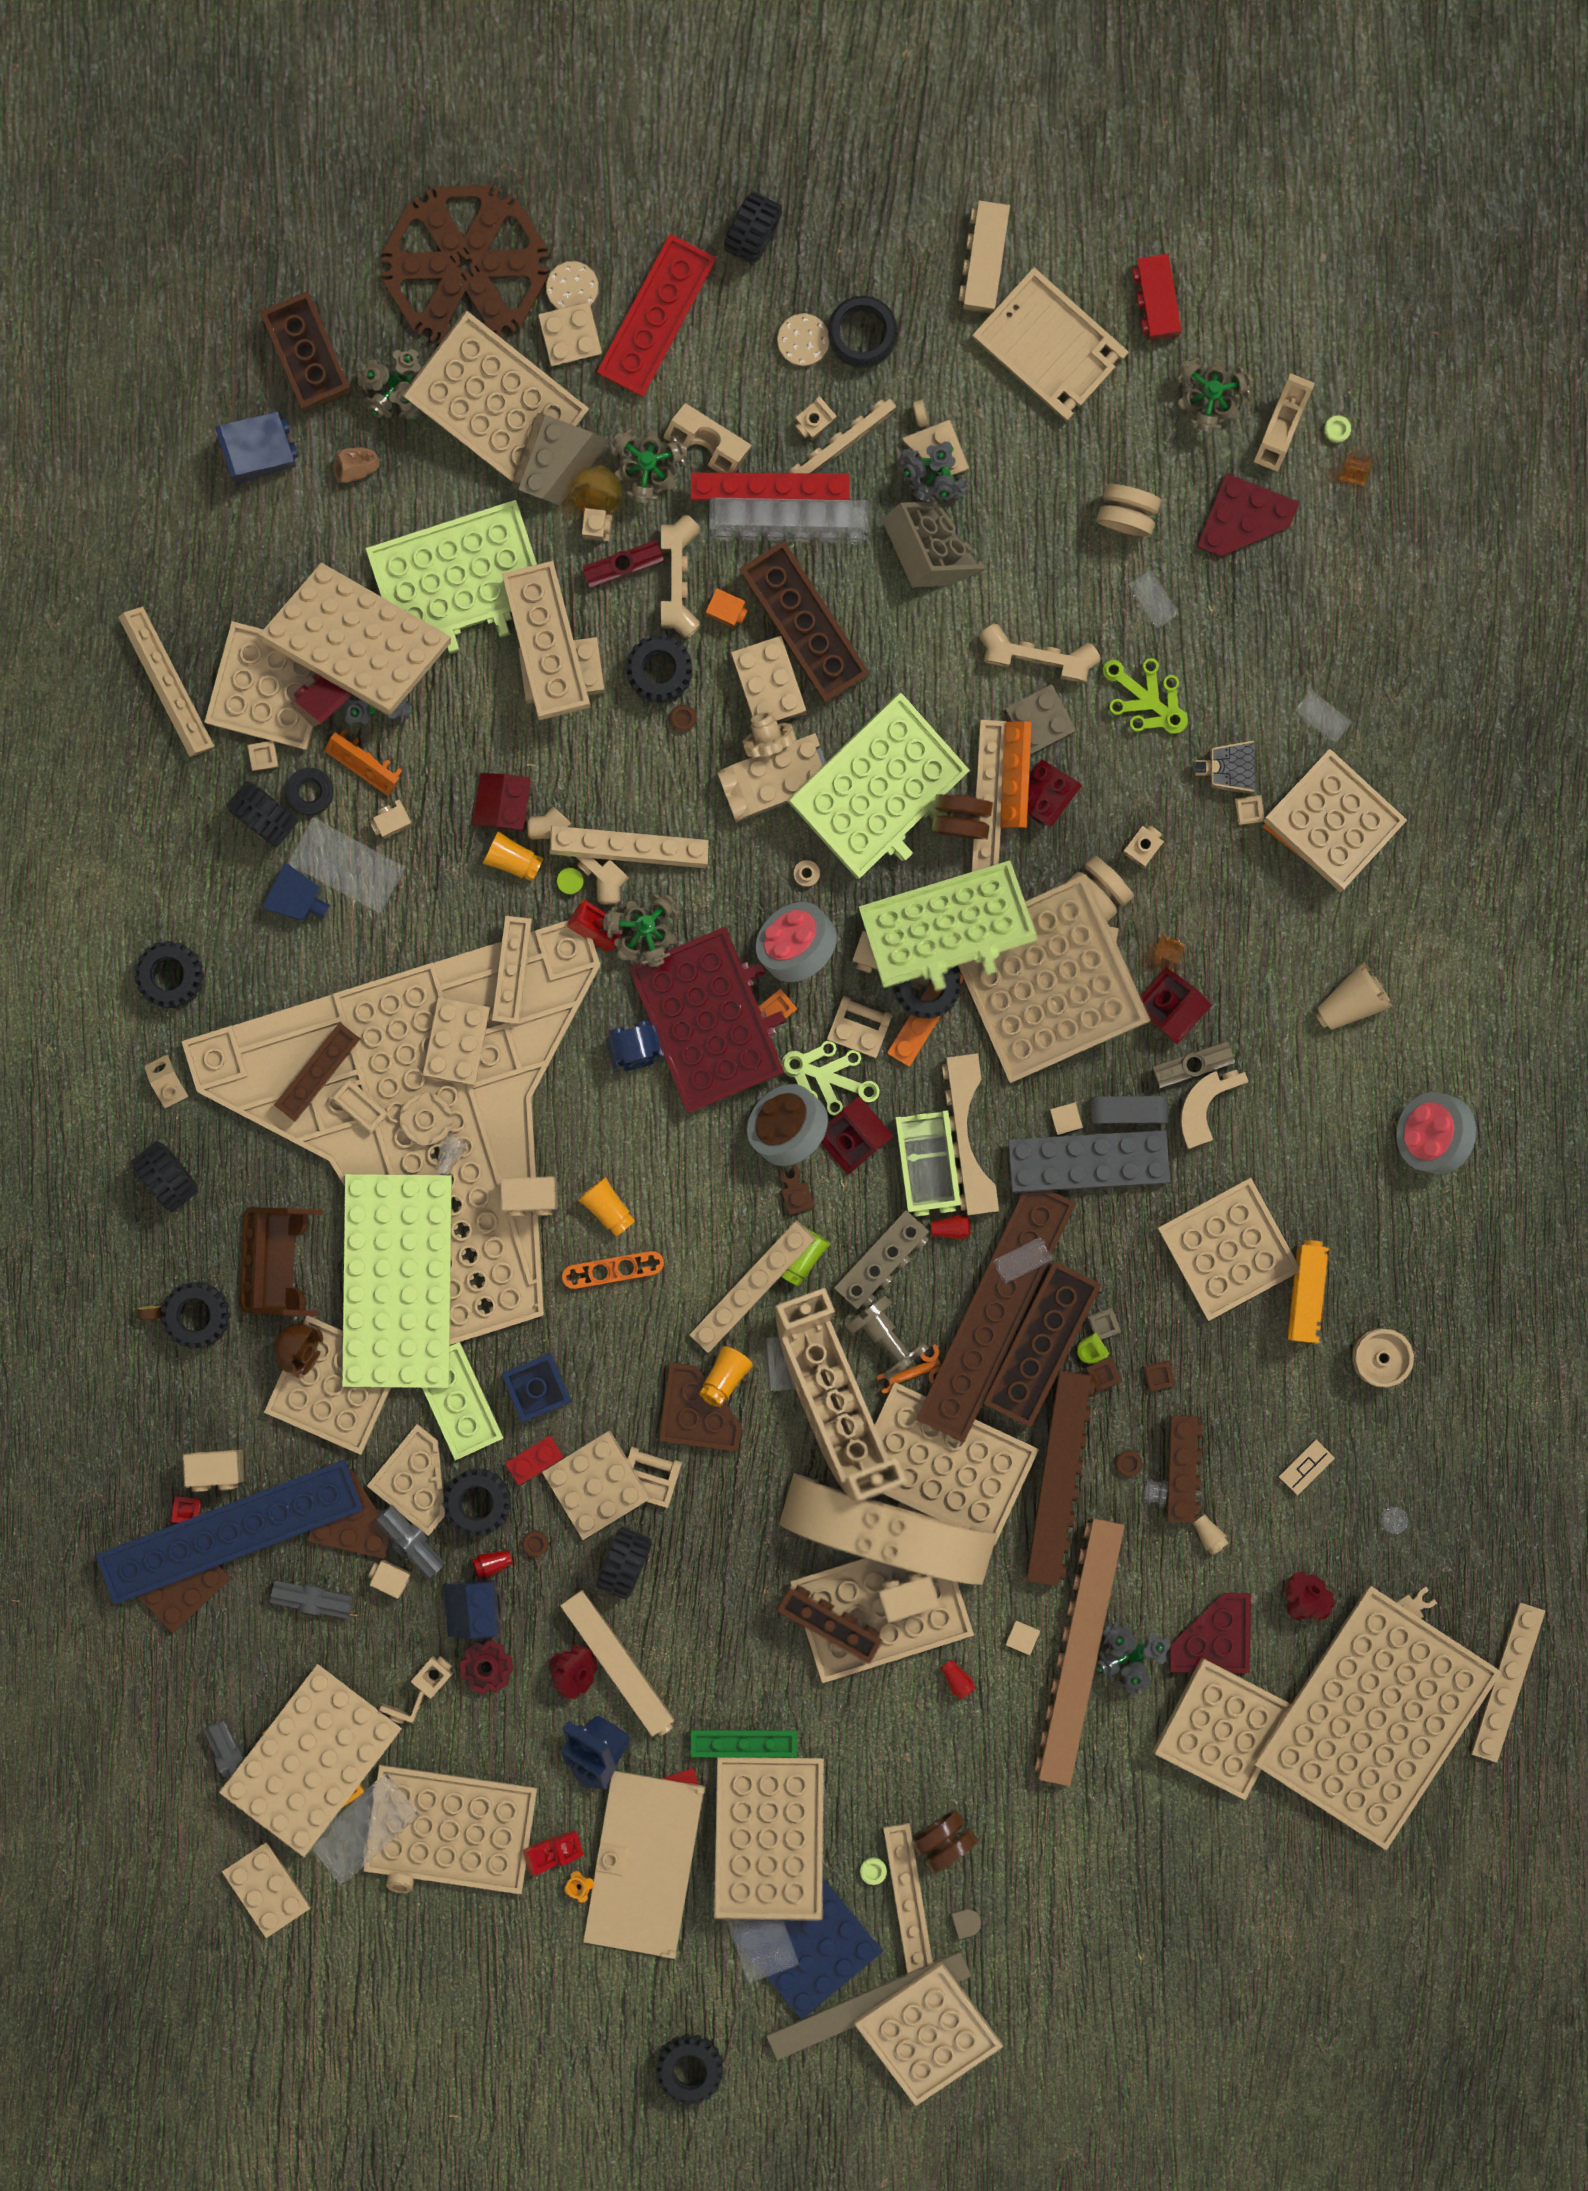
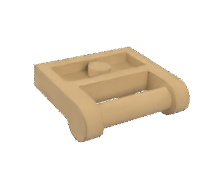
M843 996L827 1040L877 1058L893 1014L887 1011L885 1013L850 1001V997ZM846 1010L881 1023L879 1030L844 1018Z
M631 1447L628 1461L633 1468L635 1462H639L671 1472L667 1480L634 1469L651 1497L647 1502L668 1508L682 1462L677 1460L671 1462L639 1452L638 1448Z

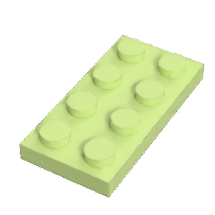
M458 1342L450 1346L449 1388L422 1389L454 1459L458 1460L504 1437L461 1343Z

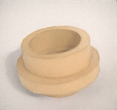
M804 860L796 865L794 878L799 885L809 887L819 880L820 870L813 861ZM803 869H810L812 871L811 877L804 878L802 876Z

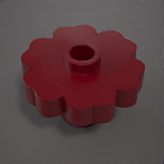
M1303 1571L1293 1573L1287 1580L1288 1584L1284 1587L1288 1600L1286 1606L1288 1614L1299 1621L1310 1616L1316 1621L1326 1619L1332 1613V1607L1335 1605L1333 1593L1327 1590L1325 1583L1315 1575L1310 1574L1308 1576Z
M488 1640L483 1645L477 1641L465 1650L466 1659L460 1662L459 1667L461 1678L469 1680V1688L471 1690L477 1691L480 1694H485L489 1689L493 1692H498L509 1683L507 1675L511 1674L514 1670L513 1657L510 1654L504 1653L505 1647L503 1644L496 1643L494 1640ZM484 1662L491 1663L492 1669L490 1671L483 1670L482 1664Z
M574 1645L570 1652L557 1653L549 1662V1670L553 1675V1688L558 1690L559 1695L567 1699H576L579 1693H586L593 1684V1674L598 1669L597 1657L592 1655V1650L585 1646Z

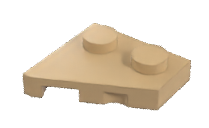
M950 420L903 438L904 444L907 447H912L913 451L917 450L920 458H930L926 453L928 446L942 445L944 441H948L954 448L952 457L956 459L955 465L948 467L952 476L969 470Z

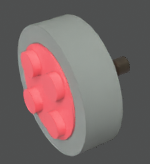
M808 902L792 903L776 911L764 923L756 940V954L760 962L775 978L784 982L801 981L817 973L828 962L837 942L836 929L833 923L816 905Z
M1428 1092L1417 1096L1405 1107L1398 1122L1396 1138L1399 1152L1403 1159L1417 1170L1434 1174H1446L1458 1169L1470 1156L1476 1140V1123L1470 1108L1462 1100L1442 1093Z

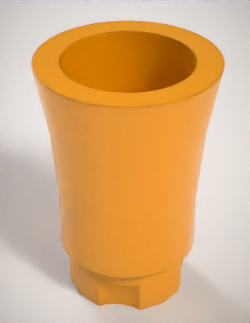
M498 831L483 864L509 872L520 878L524 876V878L533 882L543 858L534 855L535 852L522 847Z
M606 1176L578 1199L615 1236L620 1235L635 1222L634 1218L629 1214L630 1211L615 1193Z
M722 1346L712 1370L703 1383L704 1387L699 1392V1396L708 1404L720 1408L724 1401L728 1400L742 1378L752 1369V1362L739 1351L731 1347Z

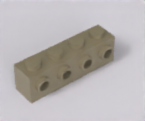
M905 1210L834 1289L857 1310L860 1306L866 1309L875 1299L872 1293L878 1287L883 1290L893 1279L890 1274L894 1269L898 1267L902 1270L911 1260L908 1254L914 1248L919 1251L929 1240L926 1237L929 1231Z

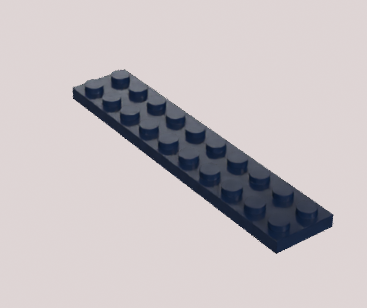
M342 1460L97 1554L96 1558L115 1605L356 1513L364 1508L346 1460Z

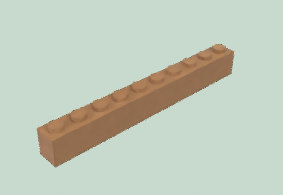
M1092 1517L1091 1523L1086 1522L1083 1538H1088L1086 1549H1080L1078 1564H1082L1080 1575L1075 1574L1072 1590L1077 1592L1075 1601L1070 1600L1067 1616H1071L1069 1627L1064 1626L1061 1642L1066 1643L1064 1653L1059 1652L1056 1668H1060L1059 1678H1054L1052 1682L1051 1694H1054L1055 1697L1053 1705L1048 1704L1045 1720L1049 1721L1048 1730L1042 1731L1040 1746L1044 1747L1042 1757L1037 1756L1034 1772L1038 1773L1039 1780L1066 1786L1071 1785L1125 1527L1121 1523Z

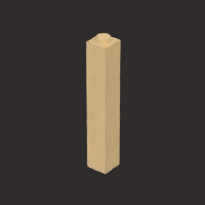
M582 1589L562 1603L561 1607L651 1736L653 1737L658 1733L661 1737L673 1728L671 1723L674 1722V1717L585 1590Z

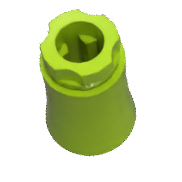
M808 1228L806 1229L816 1240L781 1276L796 1286H800L803 1279L807 1278L818 1259L831 1245L825 1238Z

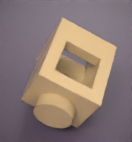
M819 396L815 402L796 416L798 424L795 427L804 438L809 436L813 441L837 421V416ZM811 415H817L819 417V421L817 423H811L809 421V417Z
M585 508L582 528L583 539L609 542L612 515H607L604 510Z
M400 799L395 801L396 807L392 808L391 805H388L378 810V816L373 817V820L369 821L376 835L381 833L382 837L386 839L413 826Z
M1150 825L1147 829L1142 826L1123 851V854L1144 869L1164 842L1160 839L1162 834ZM1146 839L1150 842L1148 849L1141 847L1140 843L1142 840Z
M432 1656L411 1682L431 1699L453 1674L449 1670L452 1665L442 1656H439L438 1659ZM431 1670H437L439 1672L438 1679H432L430 1677Z

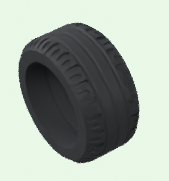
M854 296L846 299L836 307L829 320L828 338L831 349L841 361L853 367L865 368L881 363L890 355L896 343L897 323L894 314L881 300L871 296ZM866 311L880 318L885 327L884 340L880 346L869 352H856L843 343L840 336L841 324L852 313Z

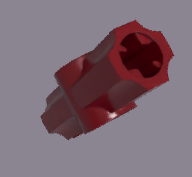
M654 540L627 551H618L613 556L582 567L589 587L593 588L621 577H629L635 572L665 561L658 541ZM628 558L630 559V567L623 571L617 569L619 559Z

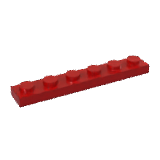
M691 473V501L849 502L850 474Z

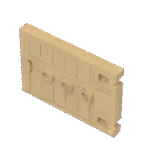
M1033 268L972 335L976 342L1066 422L1073 416L1071 410L1076 405L1081 407L1116 367L1114 363L1119 358L1122 361L1129 353L1036 268ZM1105 346L1110 350L1106 357L1100 353ZM1063 393L1069 397L1064 403L1058 400Z

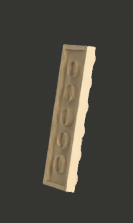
M550 561L502 573L539 720L591 708L554 562Z

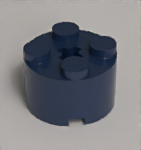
M649 1020L634 1024L635 1028L624 1030V1027H619L609 1031L610 1036L605 1042L614 1072H619L618 1067H624L626 1072L654 1064L653 1058L659 1057L660 1061L664 1059L657 1028L651 1025Z

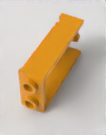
M1304 1240V1245H1297L1296 1261L1299 1265V1272L1294 1275L1287 1340L1319 1343V1336H1316V1330H1320L1317 1322H1321L1328 1254H1324V1252H1329L1328 1247H1322L1323 1242Z

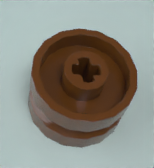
M936 794L934 808L939 812L950 814V816L934 817L931 832L962 838L988 840L990 826L985 822L974 820V817H990L993 802L960 794Z
M957 1809L931 1823L910 1843L918 1855H925L934 1850L925 1860V1865L932 1874H936L954 1863L979 1841L971 1828L964 1829L955 1834L965 1822Z

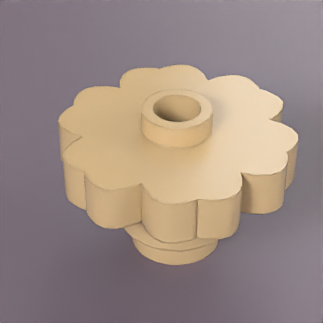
M762 712L751 718L752 724L750 727L753 733L743 740L747 756L757 758L761 755L770 756L782 751L784 747L793 744L796 736L792 724H777L776 718L770 712Z

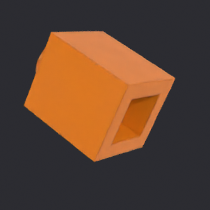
M716 588L706 610V616L735 628L737 623H743L748 610L744 608L746 605L744 600Z

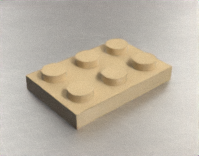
M438 997L423 1075L476 1085L491 1008Z
M268 1841L222 1871L265 1938L311 1908Z

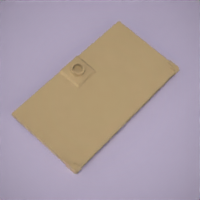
M621 1771L614 1772L610 1782L595 1870L594 1887L592 1888L583 1942L666 1958H676L705 1786Z

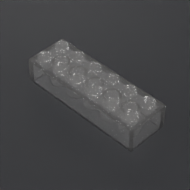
M710 498V537H715V541L730 542L731 538H742V542H757V538H768L770 543H780L784 539H794L795 543H810V539H820V543L835 544L836 540H847V544H863V540H868L869 501Z

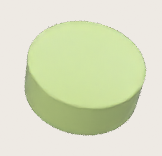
M1343 416L1331 417L1324 426L1326 438L1333 443L1345 441L1351 432L1350 422Z
M876 1857L866 1859L860 1867L862 1879L870 1885L880 1884L887 1874L885 1863Z

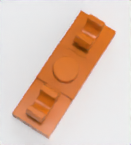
M346 729L341 731L340 735L335 732L330 737L325 752L389 797L396 787L402 769L398 768L396 772L392 773L387 769L390 761H385L383 765L378 763L379 761L369 752L363 751L357 746L359 742L357 737L353 742L347 741L345 739L348 732Z

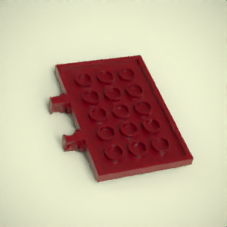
M726 926L664 952H670V956L665 957V963L660 964L659 967H649L648 963H637L628 967L651 1025L657 1028L664 1057L688 1114L786 1073L771 1035L776 1033L774 1027L787 1022L784 1013L780 1011L768 1017L765 1011L761 1013L751 988L754 986L753 979L767 974L765 966L762 963L751 967L748 962L741 964Z

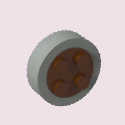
M796 1084L779 1086L763 1096L754 1107L747 1125L748 1140L751 1146L770 1163L778 1166L796 1164L811 1155L821 1143L828 1124L827 1111L822 1102L805 1087Z

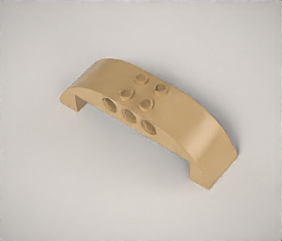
M823 1288L776 1305L777 1329L793 1385L822 1454L841 1488L853 1501L859 1502L904 1485L907 1481L897 1458L889 1460L830 1321L835 1311L826 1289Z
M796 1473L793 1474L779 1523L782 1527L798 1535L843 1551L929 1576L976 1585H983L997 1536L995 1532L971 1526L969 1529L868 1498L856 1502L844 1491L821 1485L819 1480Z

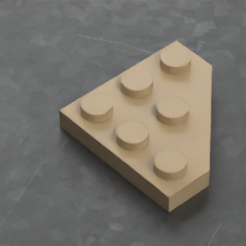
M417 1424L367 1487L389 1505H393L399 1513L428 1536L445 1517L446 1512L445 1508H443L444 1492L439 1443L435 1437Z

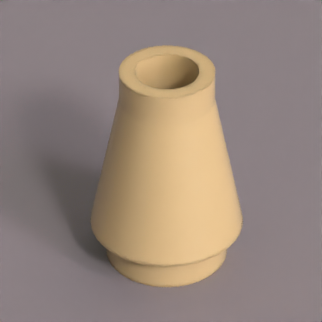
M1203 1515L1193 1523L1205 1551H1209L1212 1556L1229 1544L1226 1540L1227 1535L1213 1524L1206 1515Z

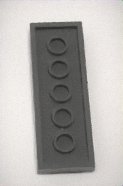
M1166 1130L1008 1140L1011 1193L1170 1184Z

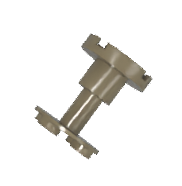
M885 1294L845 1327L851 1334L863 1327L875 1343L880 1340L897 1362L883 1374L889 1380L929 1348L923 1342L910 1353L892 1331L895 1328L894 1324L883 1312L885 1308L893 1303Z

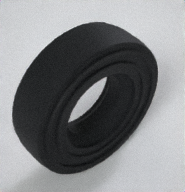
M302 768L296 771L287 782V800L291 807L301 814H319L328 808L333 799L334 789L330 778L317 768ZM307 781L317 783L320 788L318 798L310 802L303 800L299 792L301 785Z

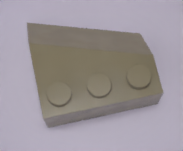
M537 413L511 488L560 506L610 440L548 415Z
M938 502L900 503L882 519L912 587L949 586L986 569L981 561L977 563L969 553L972 548L967 541L963 543L955 534L956 526Z

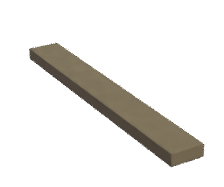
M961 1950L768 2033L766 2037L776 2059H782L856 2027L854 2020L941 1961L957 1982L971 1977L972 1974Z

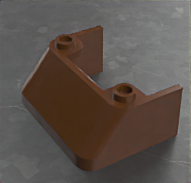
M249 1207L245 1210L242 1225L239 1304L244 1313L318 1316L319 1311L304 1310L305 1297L300 1289L293 1288L295 1235H303L309 1226L308 1215H323V1210Z

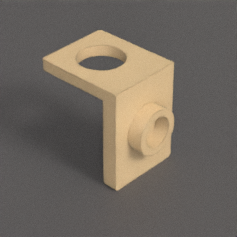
M168 1055L144 1066L149 1082L164 1108L188 1097L187 1092L174 1072ZM165 1065L162 1071L153 1073L157 1066Z
M420 1691L412 1714L384 1703L379 1711L389 1714L388 1718L397 1723L403 1724L404 1720L413 1723L425 1694Z

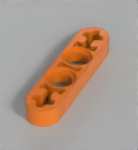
M649 1251L568 1266L563 1271L562 1280L567 1287L577 1289L655 1275L663 1269L664 1259L659 1253ZM650 1255H653L654 1259H659L660 1264L656 1265V1270L651 1271L650 1267H642L643 1273L638 1274L636 1257H641L640 1262L648 1261ZM623 1260H629L634 1265V1270L630 1275H623L619 1271V1264ZM601 1264L607 1268L608 1275L605 1279L597 1280L593 1276V1269L596 1265ZM589 1266L588 1275L591 1280L590 1283H586V1278L578 1279V1284L573 1285L572 1281L567 1280V1275L571 1274L572 1269H575L576 1273H584L583 1267Z

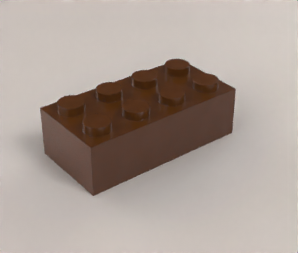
M309 291L260 311L304 413L352 393Z

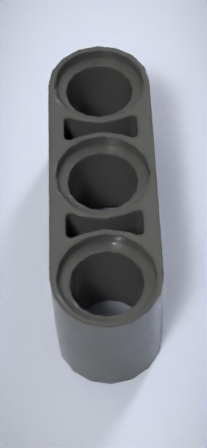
M1168 1096L1091 1097V1124L1168 1123Z

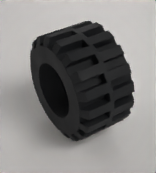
M755 191L751 192L741 204L731 223L724 241V251L751 265L755 264L761 258L773 237L782 215V205Z
M655 634L650 635V638L641 639L638 645L635 644L633 646L632 652L629 653L627 658L626 671L632 689L635 690L638 696L645 698L646 701L651 703L654 701L657 704H663L665 701H674V698L683 695L684 690L688 689L693 675L690 654L683 644L681 645L674 637L669 638L668 635L656 636ZM657 654L669 656L675 664L674 676L668 682L662 684L650 682L644 674L645 662Z
M249 781L244 782L226 805L230 813L272 846L279 847L298 823L296 817Z
M178 942L154 943V946L146 948V952L139 956V963L135 965L134 969L136 971L134 978L138 984L139 992L143 994L147 1001L163 1008L174 1009L179 1008L181 1005L189 1004L191 999H195L198 996L197 992L203 986L201 984L202 979H204V973H202L203 966L198 959L199 957L190 948ZM167 959L178 961L184 969L183 981L174 990H163L155 982L157 966Z
M955 966L947 968L948 972L942 973L946 988H943L940 995L934 1000L922 1001L918 999L912 991V979L894 984L893 990L896 1000L906 1012L915 1017L931 1019L942 1016L955 1006L954 1004L960 996L961 983L959 972H957Z
M155 1141L131 1160L133 1169L159 1203L169 1211L174 1212L198 1193L197 1185L191 1175L168 1147L159 1141Z
M203 1282L184 1283L174 1288L170 1295H167L164 1300L166 1302L161 1308V1312H163L161 1323H164L165 1328L163 1329L165 1333H168L170 1339L173 1342L179 1343L180 1346L202 1348L212 1345L218 1339H221L224 1331L228 1329V1320L231 1317V1313L228 1310V1307H230L229 1303L226 1302L224 1294L219 1292L213 1285ZM193 1299L204 1301L211 1312L209 1324L199 1331H192L186 1328L181 1320V1310L184 1304Z
M472 1469L459 1474L449 1483L444 1493L443 1508H445L446 1518L449 1519L451 1525L457 1528L459 1532L469 1534L470 1536L487 1535L498 1529L507 1519L511 1508V1495L507 1489V1484L499 1478V1475L486 1469ZM483 1487L490 1492L493 1506L489 1514L482 1518H473L465 1513L462 1508V1497L469 1488Z
M620 1527L615 1534L596 1580V1588L622 1599H628L632 1594L652 1546V1538L626 1527Z
M684 2034V2037L677 2036L672 2042H668L665 2045V2048L659 2055L656 2071L659 2087L664 2090V2094L668 2098H673V2102L677 2104L679 2102H683L686 2106H690V2103H695V2105L701 2104V2101L709 2100L711 2095L717 2092L722 2082V2056H720L718 2048L711 2044L712 2041L701 2038V2035L690 2036V2034ZM686 2055L700 2058L706 2067L704 2078L695 2084L681 2082L674 2073V2066L679 2058Z

